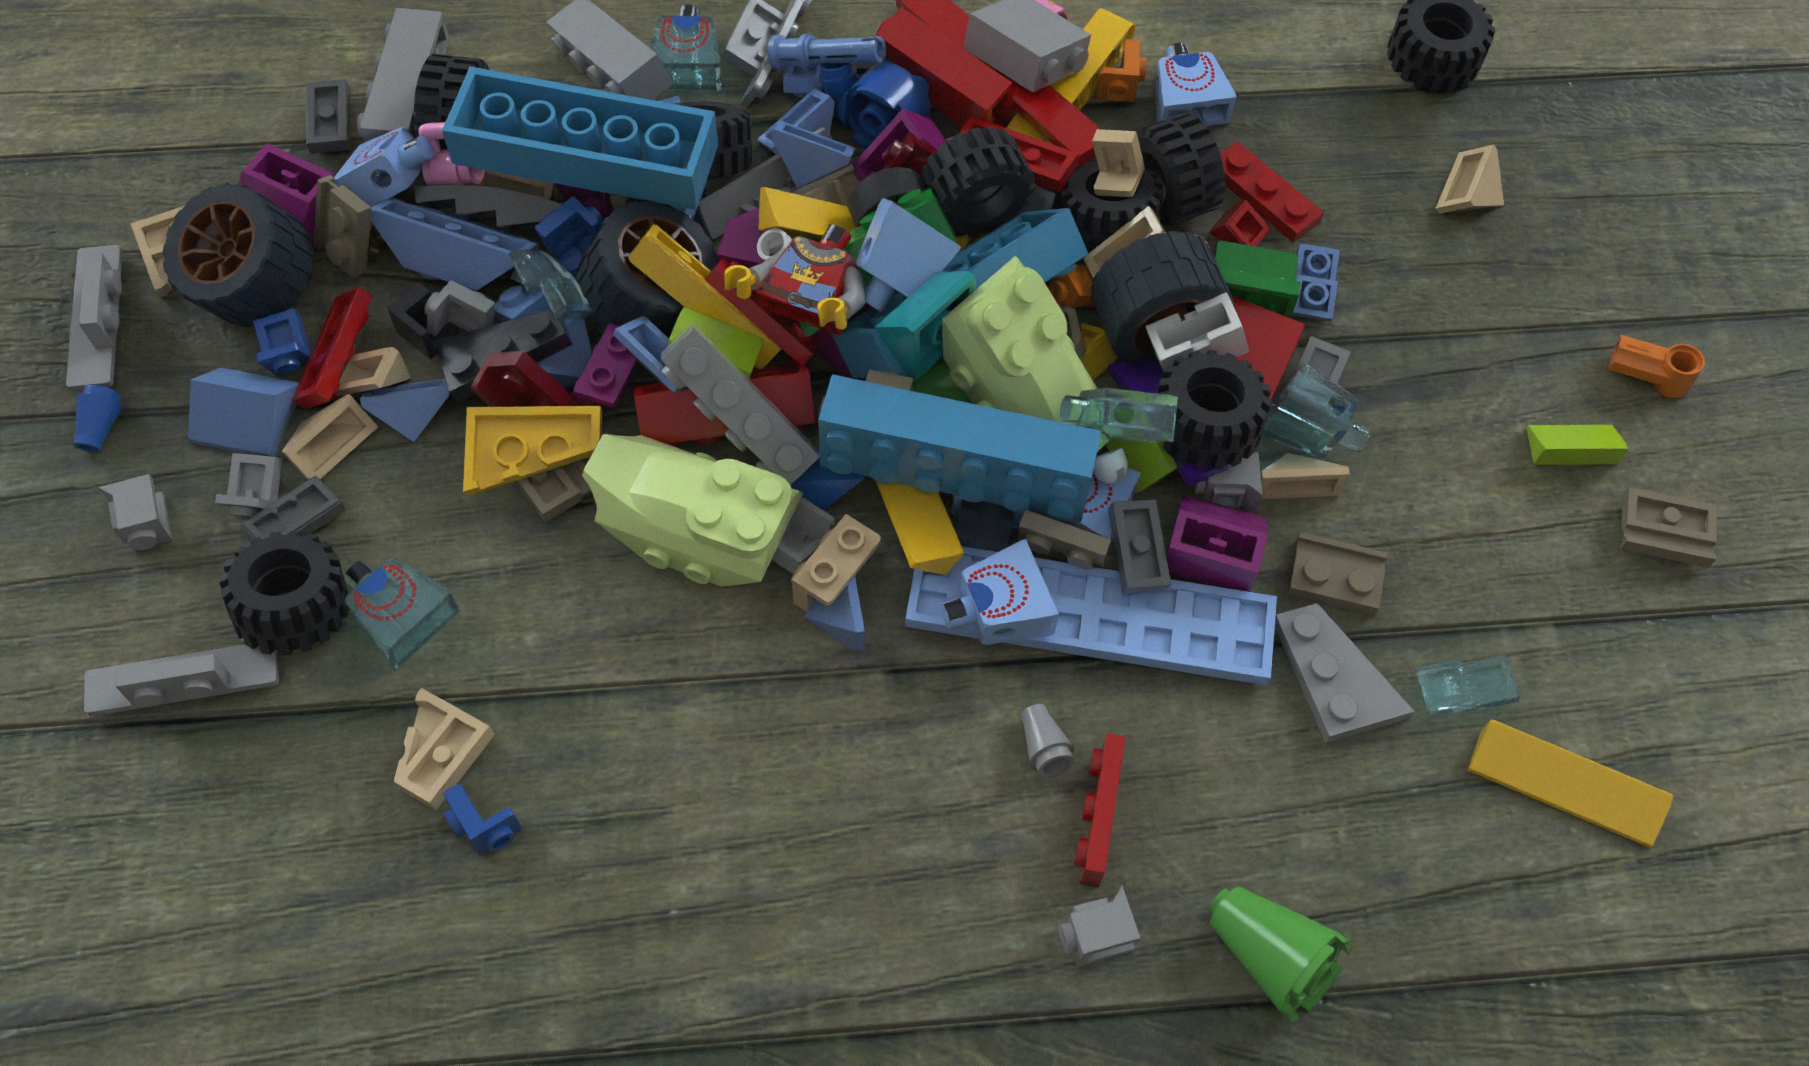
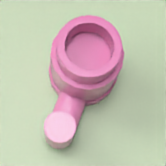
M445 122L425 123L419 127V136L426 137L434 150L433 158L422 163V173L427 186L481 183L484 177V170L452 164L448 149L441 150L438 140L445 139L442 132Z

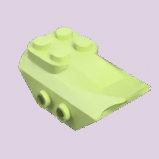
M1016 256L942 319L943 359L951 369L950 375L952 380L959 388L966 392L973 404L1100 430L1101 436L1097 452L1116 435L1101 393L1086 391L1098 388L1076 354L1072 340L1066 335L1067 321L1064 313L1041 276L1035 270L1024 267ZM1066 395L1085 397L1087 401L1064 400L1063 398Z
M603 434L582 474L596 502L595 522L642 557L649 565L659 569L669 567L683 572L686 577L696 583L707 584L710 582L721 587L762 581L803 495V492L792 489L786 479L777 474L738 460L723 459L716 461L708 454H693L643 435L618 436Z

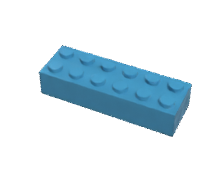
M471 66L442 129L452 164L697 210L718 148L715 111Z
M1069 208L1021 212L959 251L941 272L970 271L976 276L977 289L1016 256L1024 267L1035 270L1045 283L1052 277L1058 278L1072 272L1076 268L1075 262L1088 255V251ZM896 291L893 293L882 312L874 307H870L848 321L847 327L840 336L831 333L853 378H867L869 369L880 372H894L908 377L875 328L876 325L908 298L900 292Z
M833 374L818 419L820 466L827 467L835 473H855L872 477L874 480L885 484L897 482L911 485L927 493L939 491L953 494L969 502L985 501L995 503L1015 512L1028 510L1046 514L1057 521H1082L1101 436L1100 430Z

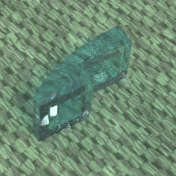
M514 249L509 253L526 291H542L555 319H585L592 313L593 310L587 298L583 295L581 286L553 257L544 251Z
M1506 654L1464 664L1462 658L1415 669L1429 714L1479 710L1516 703L1520 700L1521 695Z

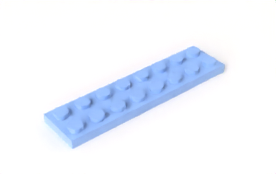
M962 546L964 551L962 558L947 575L914 569L905 627L979 639L973 623L949 630L942 615L941 604L961 597L959 590L961 572L997 552ZM1035 558L1059 612L1055 633L1048 636L1003 642L1267 686L1271 679L1277 596L1170 579L1171 586L1165 591L1123 594L1119 571L1097 567L1083 569L1071 563Z

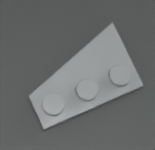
M1318 603L1276 614V633L1325 743L1407 720L1414 714L1415 711Z

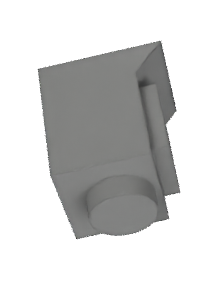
M1254 452L1248 459L1242 457L1241 464L1233 467L1229 465L1227 471L1210 476L1207 480L1194 484V494H1201V499L1231 508H1240L1242 506L1248 512L1256 514L1262 498L1259 452Z
M150 474L98 487L109 501L112 529L123 543L128 542L131 549L138 551L148 550L159 543L172 540L165 495L162 491L155 493L153 478Z
M1123 886L1119 889L1113 902H1108L1106 897L1074 906L1067 922L1058 926L1062 946L1066 954H1074L1078 967L1133 952L1135 950L1133 942L1140 940V935Z

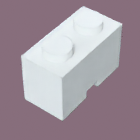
M1227 292L1195 305V311L1185 314L1186 320L1182 322L1179 314L1176 313L1145 326L1163 372L1167 366H1173L1175 359L1180 356L1188 359L1189 353L1195 351L1207 354V350L1217 351L1218 355L1226 356V353L1236 355V357L1249 352L1243 326Z

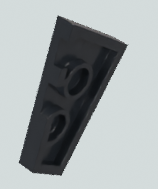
M557 308L435 340L449 393L457 403L475 395L471 390V385L489 353L524 351L538 363L573 345L565 320Z

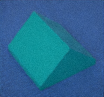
M970 271L936 272L875 326L907 376L913 378L914 382L943 357L942 319L976 290V276Z

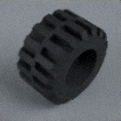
M1407 0L1406 4H1403L1387 46L1389 48L1387 52L1388 60L1392 61L1391 67L1395 72H1401L1400 77L1403 80L1414 82V86L1420 89L1423 86L1429 88V91L1438 92L1439 89L1451 92L1454 91L1455 87L1461 89L1467 86L1469 81H1473L1477 77L1493 42L1495 27L1492 26L1493 18L1491 14L1485 13L1486 8L1481 3L1476 4L1474 0Z
M431 54V56H428L418 76L414 96V125L417 137L419 136L418 130L421 125L425 123L446 122L469 67L490 70L485 60L442 54ZM439 139L441 150L448 149L445 139Z
M691 101L674 103L715 111L718 148L707 179L732 176L751 167V114L748 111L735 105L721 102Z
M1183 113L1140 128L1137 131L1144 166H1146V170H1152L1157 174V179L1161 180L1164 192L1160 221L1162 224L1172 226L1219 208L1224 199L1225 172L1218 146L1204 122L1202 123L1195 115Z
M991 126L981 130L979 127L970 129L967 133H960L954 136L952 140L944 142L938 147L939 150L929 156L927 159L928 163L921 170V180L925 189L931 188L955 236H964L966 234L968 236H976L979 233H986L1001 226L1022 211L1021 208L1028 204L1031 199L1030 195L1035 190L1034 174L1013 136L1002 128L996 130L995 127Z
M1097 159L1089 160L1087 164L1076 168L1060 191L1059 209H1070L1088 254L1148 206L1154 211L1159 222L1161 221L1164 191L1161 180L1157 179V174L1152 170H1146L1145 166L1136 192L1132 197L1096 195L1094 191V184L1100 172Z
M1207 350V354H1201L1199 351L1191 352L1188 359L1180 356L1174 360L1173 366H1167L1159 383L1152 416V427L1155 428L1154 436L1157 442H1164L1163 449L1169 455L1177 454V460L1184 464L1188 461L1196 463L1195 468L1205 469V465H1211L1214 470L1224 469L1226 463L1232 467L1241 464L1242 457L1248 459L1254 453L1255 447L1259 445L1271 407V399L1269 398L1271 391L1269 385L1263 383L1264 376L1261 372L1251 370V363L1246 360L1240 362L1235 359L1236 355L1226 353V356L1218 355L1217 351ZM1201 407L1212 408L1219 412L1208 411Z
M280 531L270 533L268 538L261 539L259 536L251 540V545L247 548L241 546L234 552L236 559L227 560L223 567L225 574L220 575L219 584L222 589L220 592L235 633L239 639H244L245 645L255 649L259 646L261 653L269 655L275 650H279L281 656L292 655V651L296 649H301L303 653L312 650L311 645L316 642L323 644L330 639L329 633L331 631L338 632L343 626L341 618H346L350 610L348 606L350 602L349 592L337 553L333 552L332 546L326 541L320 543L318 536L309 533L302 537L300 531H290L288 535H281ZM297 589L289 594L275 596L283 591Z

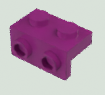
M608 324L600 341L595 345L585 370L577 379L573 390V397L580 404L579 406H600L602 411L605 406L615 407L639 361L613 335L615 329L620 326Z

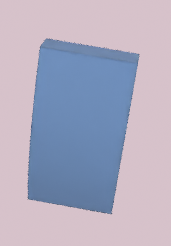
M1299 243L1296 250L1298 261L1295 281L1301 282L1300 295L1292 315L1331 322L1338 285L1336 275L1340 250Z

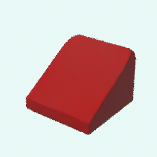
M1244 200L1228 208L1209 233L1220 241L1257 247L1271 228L1250 203Z

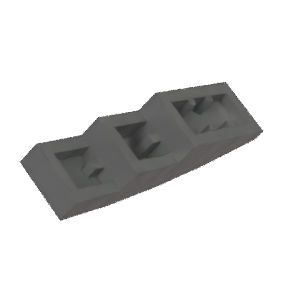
M458 184L414 187L417 204L433 209L456 207V215L473 221L496 218L497 227L511 233L535 230L534 227L549 212L558 209L562 205L537 195L497 187Z

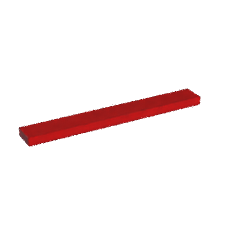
M896 0V6L899 9L902 7L963 49L969 15L951 0ZM977 58L1012 82L1013 109L1053 145L1078 153V167L1096 157L1092 140L1096 130L1102 129L1053 87L1048 85L1035 92H1031Z

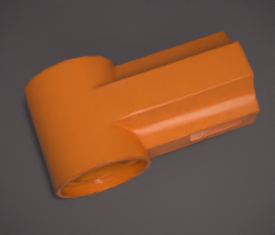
M1620 335L1608 368L1614 372L1651 382L1661 395L1676 399L1688 394L1705 365V358L1696 347L1689 344H1676L1668 349Z

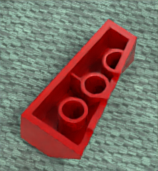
M790 357L787 358V367L780 368L779 366L770 365V363L763 369H758L754 366L749 379L800 431L806 429V424L816 423L810 374L806 364L801 366ZM660 382L634 387L640 435L674 447H678V442L695 440L697 445L714 444L721 441V436H726L725 432L729 428L718 417L712 421L709 420L693 403L697 396L688 387L675 393Z

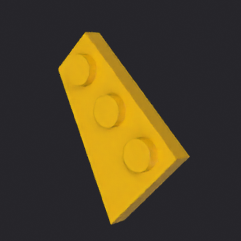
M467 407L463 493L468 497L591 457L602 437L603 411L601 407Z

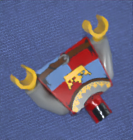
M834 224L827 226L820 242L798 236L793 238L787 247L763 263L751 268L743 265H733L728 267L724 274L725 290L737 287V296L739 298L747 299L751 296V289L756 290V294L770 312L839 336L847 327V319L865 304L863 276L851 255L845 251L852 236L847 230Z

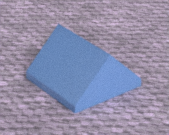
M218 368L191 379L188 440L192 444L243 454L275 457L297 405L292 402V398L299 382L226 368Z

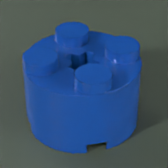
M882 59V63L872 65L843 95L839 103V115L844 127L849 123L855 132L852 136L853 140L865 150L902 109L926 118H930L931 104L928 97L930 87L927 81L921 76H913L906 69L892 64L886 59Z

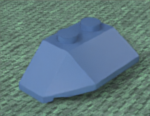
M391 197L371 207L372 223L404 268L419 272L420 276L427 279H441L447 282L452 280L472 291H477L538 252L537 243L531 242L520 235L422 205H411L400 199Z

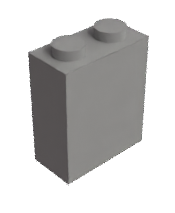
M1001 0L970 13L963 49L1031 92H1035L1083 69L1089 56L1087 50L1091 34L1035 0Z

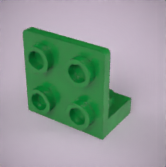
M1218 241L1215 261L1231 295L1285 317H1292L1300 295L1301 282L1295 281L1298 255L1290 252Z

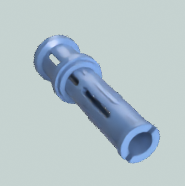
M802 34L800 38L786 39L783 35H774L768 43V59L775 71H784L790 66H801L804 70H813L823 63H882V59H885L886 44L881 36L818 39L812 34Z

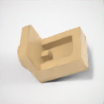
M1097 129L1092 140L1100 170L1094 184L1095 194L1117 197L1134 196L1145 169L1137 132Z

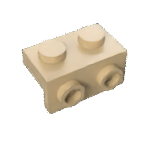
M845 514L834 529L826 532L811 557L807 561L802 562L795 570L791 579L793 603L806 612L809 610L814 599H817L826 606L832 605L881 544V536Z

